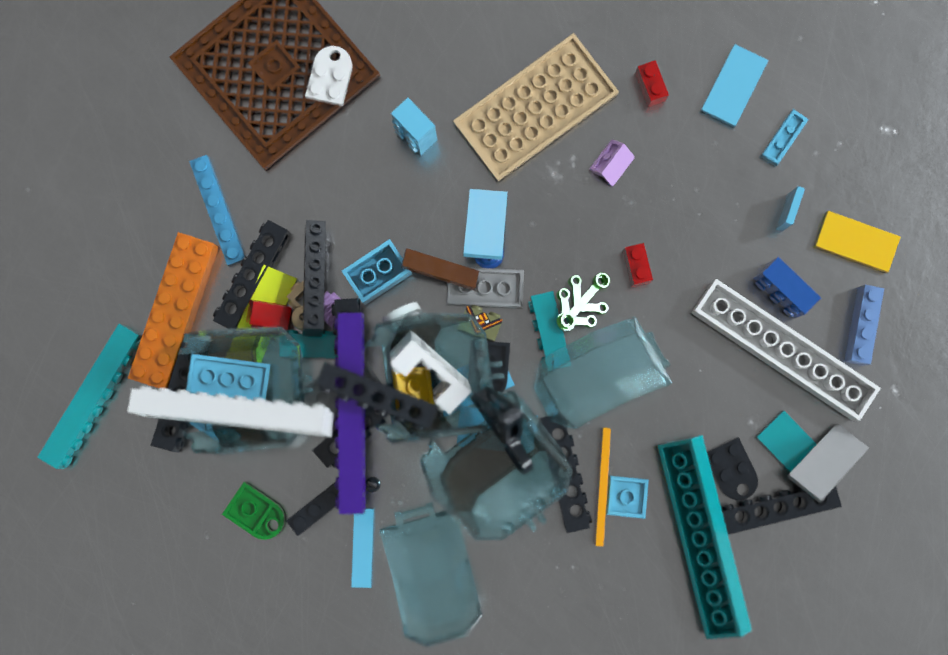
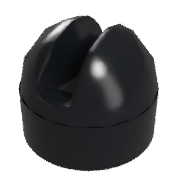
M370 477L365 481L366 490L372 493L378 491L381 486L380 480L376 477ZM368 482L377 485L376 489L368 485Z

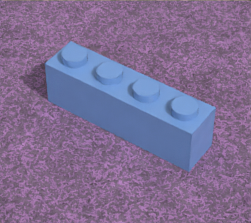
M870 285L858 287L844 362L862 366L871 364L884 288Z

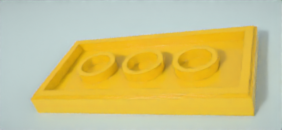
M827 211L814 247L888 273L901 236Z

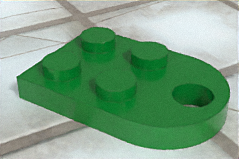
M243 482L222 513L224 517L243 530L262 540L277 536L285 524V514L281 506L247 482ZM270 520L278 522L277 530L272 531L269 529L268 523Z

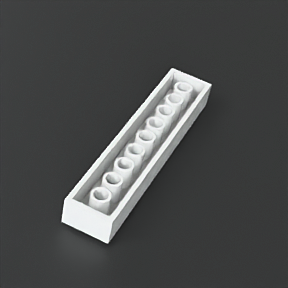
M717 279L710 283L691 314L852 421L861 420L881 389Z
M140 386L139 389L131 390L128 407L129 413L149 418L331 438L335 414L329 411L330 408H326L323 405L312 404L311 408L304 403L293 402L291 405L279 400H273L272 403L265 399L254 398L253 401L241 396L231 398L222 394H215V396L203 392L193 394L185 390H177L175 392L166 388H158L156 390L147 386Z

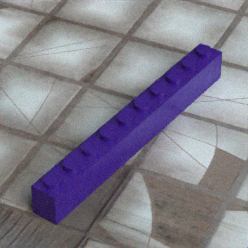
M338 313V318H335L334 321L335 330H338V338H335V349H338L335 365L365 377L364 314ZM336 377L335 387L340 389L343 387L344 381L341 377ZM358 384L354 385L352 389L355 396L361 395L362 387ZM335 397V409H338V417L335 418V428L338 429V437L335 438V448L339 449V457L335 459V467L339 469V477H336L335 480L336 489H339V497H336V509H339V514H364L366 512L365 408L357 406V401L349 399V402Z

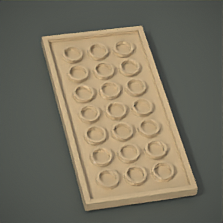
M573 33L453 120V123L494 178L500 181L618 95L619 91Z

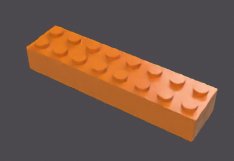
M177 233L128 379L156 388L168 389L184 334L190 335L220 248L219 246L183 233Z

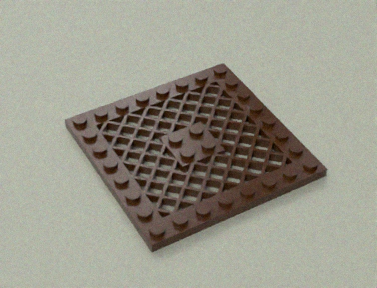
M238 0L169 56L264 170L268 169L342 107L305 97L308 80L311 75L309 73L310 65L314 63V60H311V52L318 53L325 48V41H327L330 46L340 47L349 54L352 61V72L343 106L380 76L377 69L317 0H291L296 7H289L290 0H286L285 6H276L277 0H273L272 5H267L272 0ZM263 10L272 11L271 18H262ZM276 11L285 12L284 19H275ZM258 12V17H252ZM289 12H297V20H288ZM302 14L308 21H301ZM248 22H257V29H248ZM244 23L243 29H237ZM261 23H270V31L261 30ZM283 24V32L274 31V25ZM297 25L296 33L287 32V26ZM310 26L309 34L300 33V27ZM314 27L321 35L313 34ZM234 33L243 34L242 42L233 41ZM247 34L256 35L255 43L247 42ZM260 35L269 36L268 44L260 43ZM229 36V41H225L224 39ZM273 36L282 37V44L277 39L273 42ZM286 37L295 38V46L286 45ZM299 38L308 39V47L299 46ZM312 39L322 40L321 48L312 47ZM220 45L228 46V54L219 53ZM233 46L241 47V55L232 54ZM215 47V52H214V53H213V52H209L210 50H212V49ZM246 47L255 48L254 56L245 55ZM259 48H265L262 52L259 53ZM286 50L294 51L293 58ZM298 51L307 52V59H297ZM333 53V61H337V54L340 57L339 53ZM205 57H214L213 65H205ZM218 58H227L226 66H218ZM231 59H240V66L231 67ZM245 60H251L248 62L251 68H244ZM298 64L306 65L305 72H299L301 67ZM205 70H213L212 78ZM217 71H226L225 79H216ZM230 72H239L238 80H229ZM243 73H252L251 81H242ZM256 74L263 82H256ZM305 77L304 85H295V78ZM291 79V84H284ZM217 84H224V92ZM229 84L237 85V93H228ZM242 85L251 86L250 94H241ZM255 86L264 87L263 95H254ZM268 88L272 93L277 90L276 96H267ZM281 88L290 89V97H280ZM294 89L303 90V98H294ZM228 97L236 98V105ZM241 98L249 99V107H240ZM254 99L263 100L262 108H253ZM267 100L276 101L275 109H266ZM280 101L289 102L288 110H279ZM293 102L302 103V110L292 111ZM306 103L313 104L308 109H306ZM240 111L248 112L247 119L241 114ZM252 112L261 113V120L252 121ZM265 114H274V122H265ZM279 114L288 115L287 123H278ZM292 115L298 116L291 122ZM252 125L260 126L259 134ZM264 126L273 127V134L263 135ZM277 127H283V129L279 133H277Z

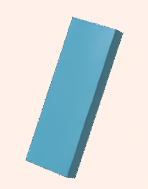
M792 109L761 154V157L777 166L809 119Z

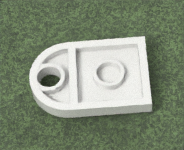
M329 46L318 52L313 63L305 95L307 99L343 107L352 72L351 58L344 49L337 46ZM335 52L340 54V58L337 61L330 59V56Z
M413 302L392 311L382 320L389 331L397 332L403 329V325L408 322L411 324L418 322L424 314L418 302Z

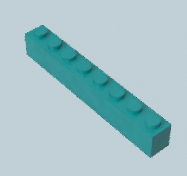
M117 325L37 458L56 469H64L69 466L73 459L71 456L74 451L81 447L83 443L82 438L91 430L94 418L100 415L105 400L107 401L111 397L114 385L120 382L125 367L131 364L132 356L139 347L142 338L141 334L125 325Z

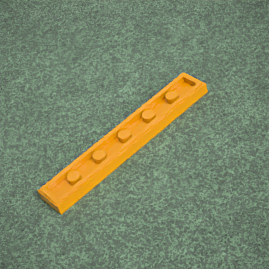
M601 428L594 534L595 546L604 545L610 428Z

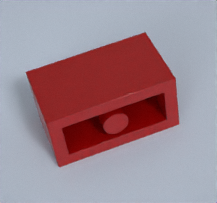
M656 60L638 66L635 75L647 107L665 102L669 94Z
M644 243L625 247L623 255L631 287L651 283L653 277Z
M250 299L246 322L251 324V328L262 329L264 326L270 327V331L281 332L282 329L288 330L292 307Z

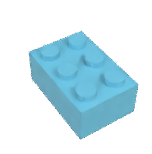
M409 98L391 113L393 127L396 130L395 133L401 140L406 139L408 147L414 153L418 152L422 155L437 141L435 125Z
M390 239L342 270V273L364 305L412 275L411 271L401 268L403 258Z

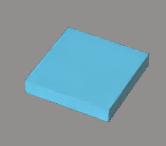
M797 186L788 193L776 227L777 230L784 231L793 225L805 191L804 188Z
M609 475L606 515L645 519L649 480Z

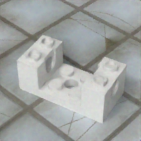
M412 330L389 352L390 367L397 374L402 373L406 376L421 359L422 364L429 370L432 368L437 372L436 375L441 382L433 389V394H435V405L438 406L441 412L446 411L450 415L471 393L468 380Z

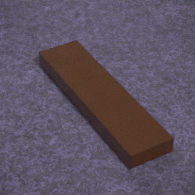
M408 248L405 250L401 264L403 269L471 290L476 288L479 275L478 270Z

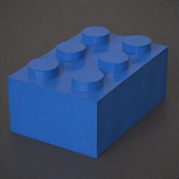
M779 257L769 262L753 278L756 281L757 287L767 291L770 294L769 298L774 303H779L784 308L785 314L791 318L805 315L821 299Z

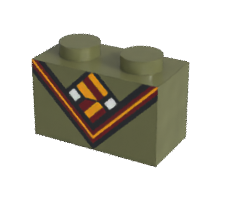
M476 305L467 306L459 329L495 342L503 322L500 319V315L491 311L489 314L482 312L483 308Z

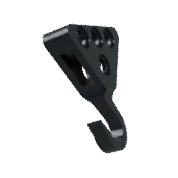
M488 386L471 396L472 402L498 440L507 446L504 450L516 469L522 475L532 471L533 464L520 443L523 434V412L520 407Z

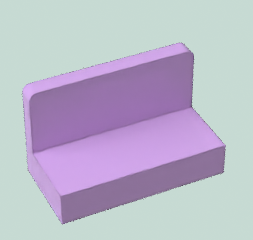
M612 139L590 167V170L594 174L602 176L609 185L614 186L633 161L634 155L624 143Z

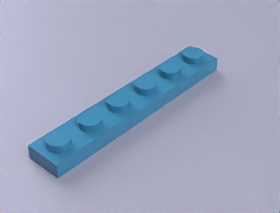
M204 155L189 161L227 266L230 267L242 262L245 254L209 156Z

